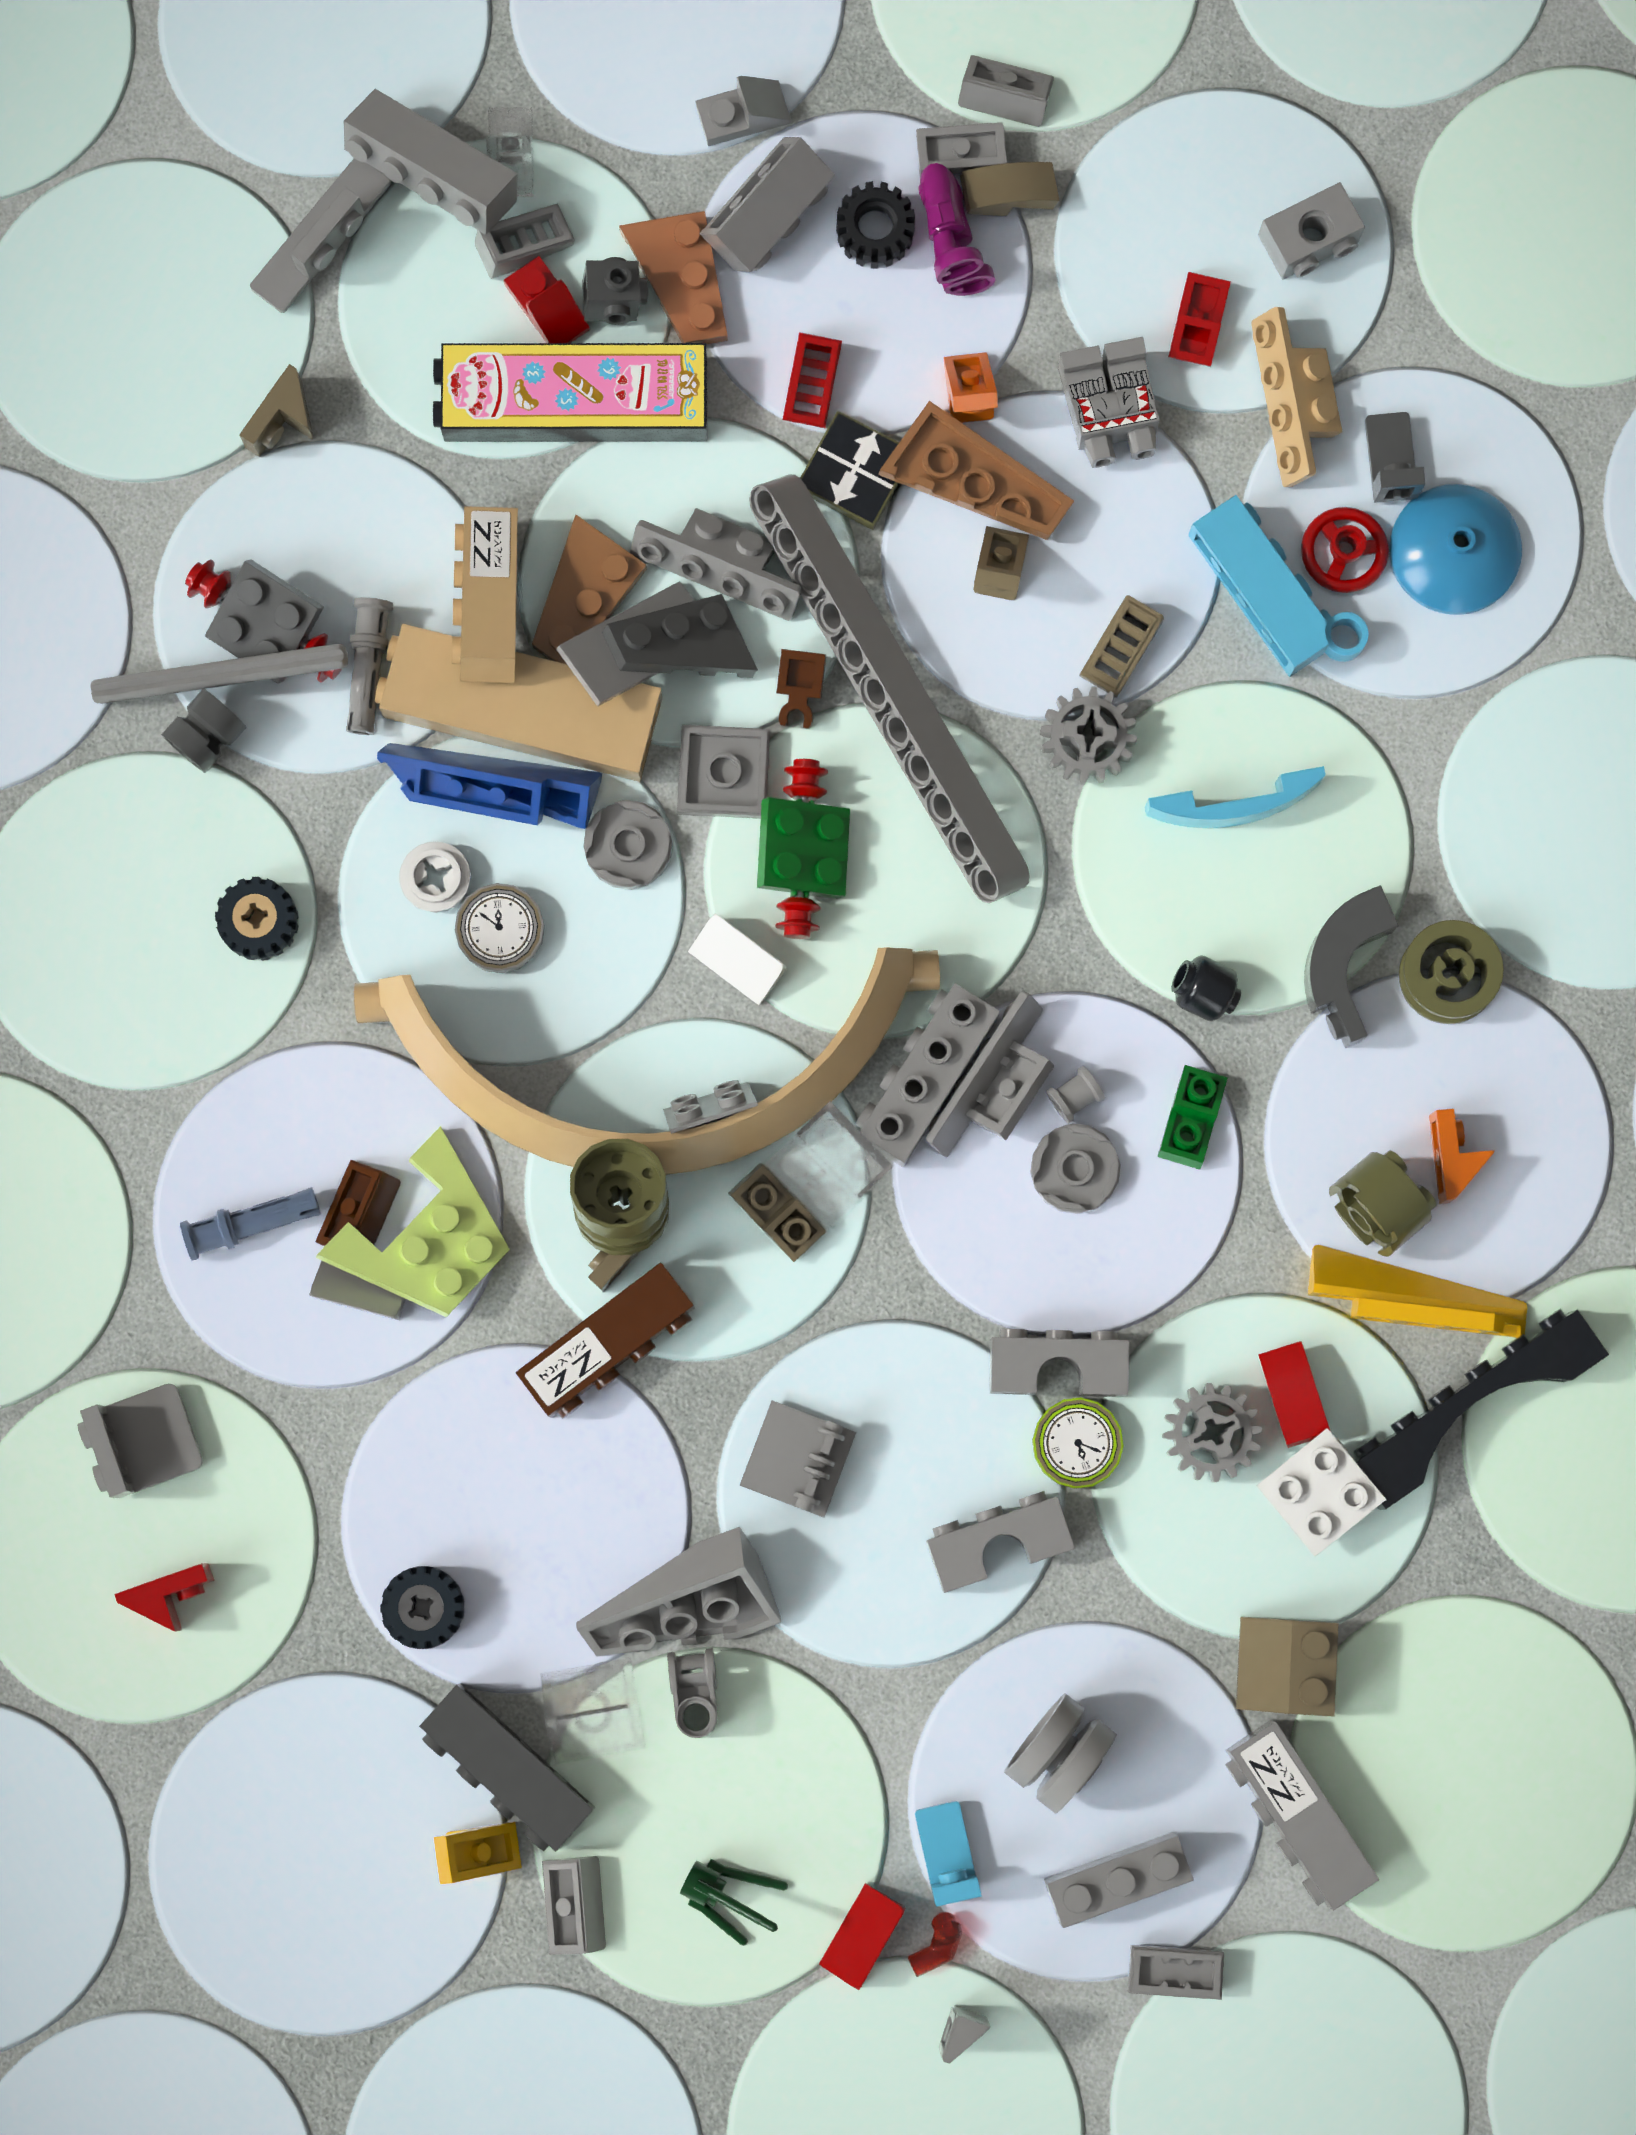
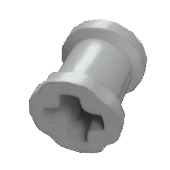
M1085 1066L1077 1069L1078 1075L1059 1088L1051 1087L1046 1090L1054 1108L1068 1124L1074 1120V1114L1095 1100L1100 1103L1106 1098L1100 1085Z

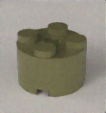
M1389 1150L1384 1155L1378 1152H1370L1329 1187L1330 1197L1337 1193L1340 1202L1334 1207L1343 1222L1365 1245L1368 1246L1372 1241H1375L1383 1248L1377 1253L1385 1257L1391 1256L1427 1225L1432 1219L1431 1210L1437 1206L1433 1195L1425 1187L1417 1186L1405 1173L1408 1170L1405 1162L1392 1150Z

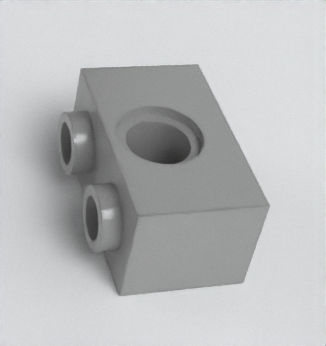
M1339 182L1264 219L1258 236L1283 280L1293 274L1300 278L1313 272L1320 266L1319 261L1331 255L1338 259L1354 251L1359 246L1358 242L1365 229V225L1342 183ZM1308 228L1317 229L1321 232L1324 239L1311 241L1305 237L1303 230Z

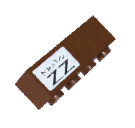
M660 1262L515 1373L548 1417L552 1418L558 1413L563 1419L584 1403L580 1396L592 1386H595L600 1391L617 1379L620 1374L616 1368L629 1358L634 1363H637L656 1348L652 1341L667 1330L672 1336L693 1320L688 1313L694 1310L695 1307Z

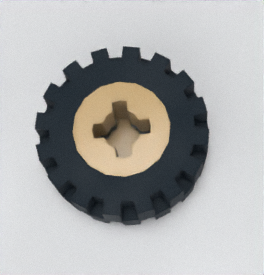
M252 877L251 880L240 879L237 881V885L234 887L229 886L225 889V896L223 898L220 897L217 902L218 911L215 912V921L217 922L216 928L220 937L233 952L249 960L261 959L264 961L269 960L270 956L275 954L279 956L284 953L283 949L287 945L291 946L294 941L293 936L298 932L299 925L297 924V919L299 915L293 899L282 886L268 878L264 880L260 877Z

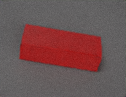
M865 1883L820 1960L819 1965L859 1991L901 1919L905 1906Z

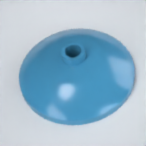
M1448 484L1424 491L1418 498L1411 500L1404 507L1391 532L1389 558L1398 583L1414 601L1435 612L1463 615L1487 608L1506 593L1515 580L1520 568L1522 541L1513 516L1497 498L1476 487ZM1456 535L1464 536L1468 541V546L1458 547L1454 543L1453 537Z

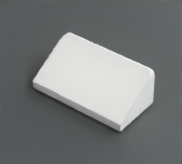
M716 913L709 919L688 951L689 954L758 1006L786 972V966Z

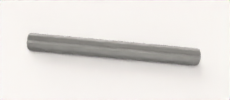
M332 644L95 679L90 685L91 695L95 703L104 704L343 669L348 666V653L345 645Z

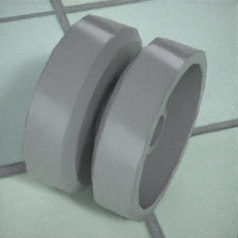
M1066 1693L1041 1718L1004 1770V1773L1022 1788L1033 1784L1047 1770L1048 1773L1037 1789L1036 1799L1055 1814L1062 1810L1073 1796L1080 1792L1091 1779L1117 1736L1113 1730L1099 1719H1096L1086 1724L1074 1737L1073 1734L1084 1717V1707Z

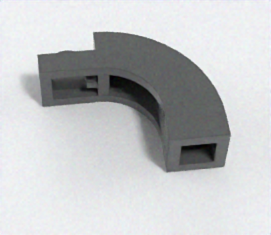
M1381 885L1362 892L1341 905L1315 936L1306 959L1304 987L1310 1012L1313 1014L1328 1007L1330 1014L1326 1015V1022L1330 1033L1335 1040L1341 1039L1345 1048L1362 1042L1368 1036L1348 989L1347 968L1349 961L1358 948L1392 934L1398 927V923Z

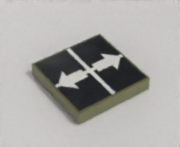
M837 411L800 478L814 500L874 530L899 484L878 475L880 469L899 442Z

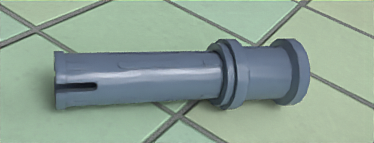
M313 1187L289 1196L280 1197L232 1213L229 1210L221 1209L217 1211L216 1216L191 1224L187 1220L180 1222V1228L191 1261L199 1259V1254L223 1246H226L228 1249L235 1248L239 1244L240 1239L302 1219L319 1216L321 1212Z

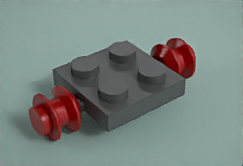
M212 559L204 564L196 563L188 573L185 585L188 586L187 596L189 598L201 594L205 597L203 606L206 609L221 603L205 637L237 658L327 645L328 635L326 633L315 636L312 639L308 638L324 606L252 559L244 561L232 585L231 572L229 570H225L221 574L214 572L215 562ZM342 669L318 672L317 681L321 683L328 677L334 680ZM286 677L271 680L278 684L284 682Z

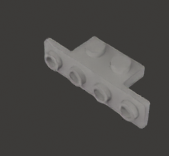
M353 158L250 283L252 292L280 313H285L317 273L324 270L330 264L336 250L345 239L351 237L358 230L364 216L390 186V180L384 173L366 162H360Z
M695 508L681 535L644 520H639L635 527L630 553L636 558L784 620L790 621L795 614L802 588L798 584L764 571L774 553V549L767 537L698 508Z
M1021 991L1016 1000L1006 1007L1002 1021L994 1034L981 1045L975 1063L967 1075L961 1077L957 1082L953 1096L944 1110L932 1120L925 1140L942 1156L948 1157L971 1121L1006 1141L1053 1070L1054 1065L1049 1059L1022 1045L1043 1012V1008L1031 994Z

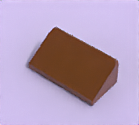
M350 1160L315 1243L325 1246L349 1222L375 1245L401 1181L383 1171Z

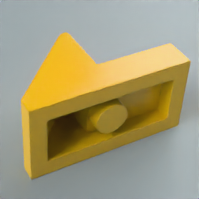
M515 1822L450 1831L446 1835L434 1837L440 1884L456 1883L522 1868Z

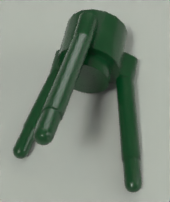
M710 1859L707 1866L696 1860L679 1893L690 1899L688 1902L690 1907L702 1912L742 1946L748 1943L747 1938L711 1906L715 1907L717 1902L769 1931H777L778 1926L775 1922L723 1893L727 1882L721 1879L720 1876L782 1891L788 1889L787 1882L724 1866L713 1859Z

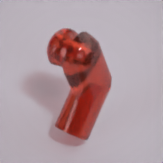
M941 1912L937 1914L931 1922L935 1932L930 1946L907 1956L916 1977L949 1963L955 1957L962 1937V1927L952 1913Z

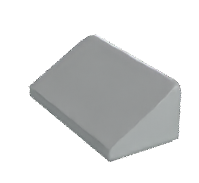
M971 55L962 80L958 105L962 108L1040 127L1054 76Z
M322 1260L309 1296L399 1321L405 1303V1298Z
M597 1856L542 1861L549 1955L587 1954L604 1950L606 1939L599 1858Z
M956 2005L951 2007L938 2046L943 2062L948 2064L953 2062L990 2029L991 2026L986 2016Z

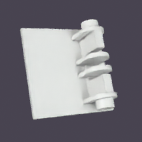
M1328 1428L1256 1485L1314 1557L1319 1555L1386 1500L1349 1455L1344 1445L1337 1437H1334Z

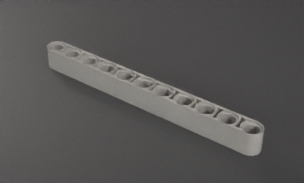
M788 474L753 487L750 492L749 501L756 520L793 583L801 586L800 595L974 894L982 902L990 904L1026 888L1030 875L1024 858L804 482L795 474Z

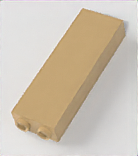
M403 623L399 636L392 635L386 655V660L391 662L388 677H381L379 679L375 693V703L380 704L379 709L383 718L641 782L663 699L661 688L640 683L604 704L597 706L567 664L515 652V683L460 681L461 664H452L451 635Z

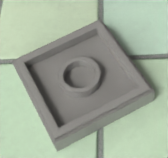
M682 725L677 815L761 819V803L763 799L767 798L770 729Z

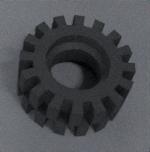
M873 181L865 183V189L861 190L859 185L852 188V195L850 197L846 194L842 199V206L838 207L836 234H838L840 248H845L844 254L849 259L852 256L856 257V264L863 267L866 261L871 263V269H878V263L884 262L885 267L893 265L894 258L897 257L900 261L905 256L906 248L910 249L915 231L914 209L911 210V201L908 196L905 198L901 197V189L895 186L893 191L888 189V183L882 181L880 188L874 187ZM870 211L884 212L892 221V230L882 239L874 240L867 238L859 229L858 224L861 217Z

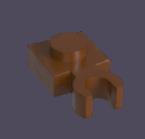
M781 649L776 693L789 695L788 703L781 708L779 713L781 726L788 725L790 712L800 710L804 714L803 728H811L814 715L808 706L809 698L822 699L826 654Z

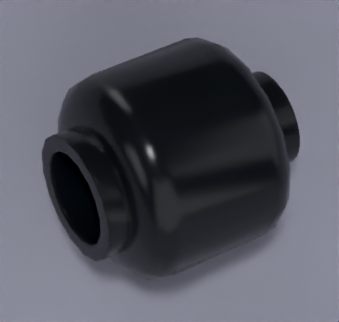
M1203 955L1197 956L1192 961L1185 960L1178 968L1171 985V991L1175 993V1000L1180 1008L1211 1022L1219 1019L1225 1012L1231 1014L1241 998V990L1237 988L1238 978L1236 971Z

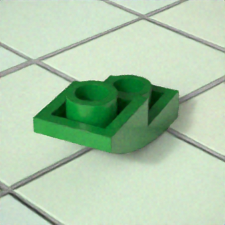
M1184 1065L1157 1157L1198 1170L1201 1169L1228 1077Z

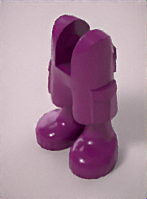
M932 163L923 170L918 190L927 213L929 239L934 241V271L936 280L939 284L943 285L946 294L967 296L983 292L993 286L996 281L993 268L984 263L982 253L977 248L967 246L972 242L973 237L964 210L963 194L957 179L944 165Z

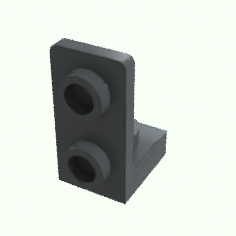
M1397 412L1368 415L1365 419V429L1374 503L1418 498L1426 483L1424 467H1415L1409 413Z

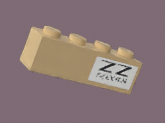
M464 506V524H455V551H463V561H454V588H462V599L453 598V625L461 626V637L452 636V664H461L460 681L515 683L518 508Z

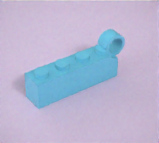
M1235 495L1192 524L1188 536L1289 677L1324 653L1333 660L1346 662L1355 659L1362 652L1369 636L1368 627L1364 620L1350 612L1338 613L1331 617L1326 610H1318L1310 598L1312 591L1308 583L1300 574L1293 575L1284 562L1287 560L1283 548L1274 538L1268 540L1259 527L1261 525L1260 517L1251 504L1248 502L1243 504L1238 496ZM1339 625L1351 627L1358 636V645L1350 649L1338 647L1331 638V630Z

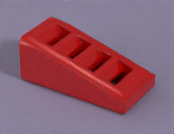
M799 332L782 420L826 428L842 346L841 340ZM805 349L831 354L830 360L826 362L805 358ZM804 366L827 371L826 379L801 375V368ZM798 384L824 388L823 397L797 392ZM795 400L821 405L819 414L794 409Z

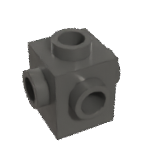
M610 257L604 260H586L582 279L584 321H605L611 325H621L629 321H637L640 305H647L648 299L647 278H640L639 261H626L620 257Z

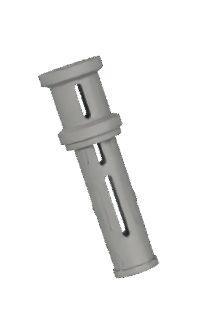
M358 597L354 599L353 607L357 609L355 634L350 636L349 642L355 652L346 732L358 735H374L377 705L375 703V693L380 679L382 653L386 652L390 642L386 638L388 613L393 611V603L378 598Z

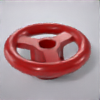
M1338 507L1321 513L1308 525L1302 538L1301 556L1307 572L1319 585L1334 592L1351 593L1367 588L1381 576L1388 561L1389 545L1383 528L1371 515L1352 507ZM1340 520L1356 522L1368 530L1373 540H1366L1363 531L1356 526L1345 525L1337 528L1334 522ZM1320 531L1330 542V551L1334 558L1327 573L1321 569L1314 554L1315 541ZM1342 542L1349 543L1353 547V552L1344 553L1339 548V544ZM1375 554L1374 562L1366 573L1355 579H1340L1347 563L1357 561L1362 555Z

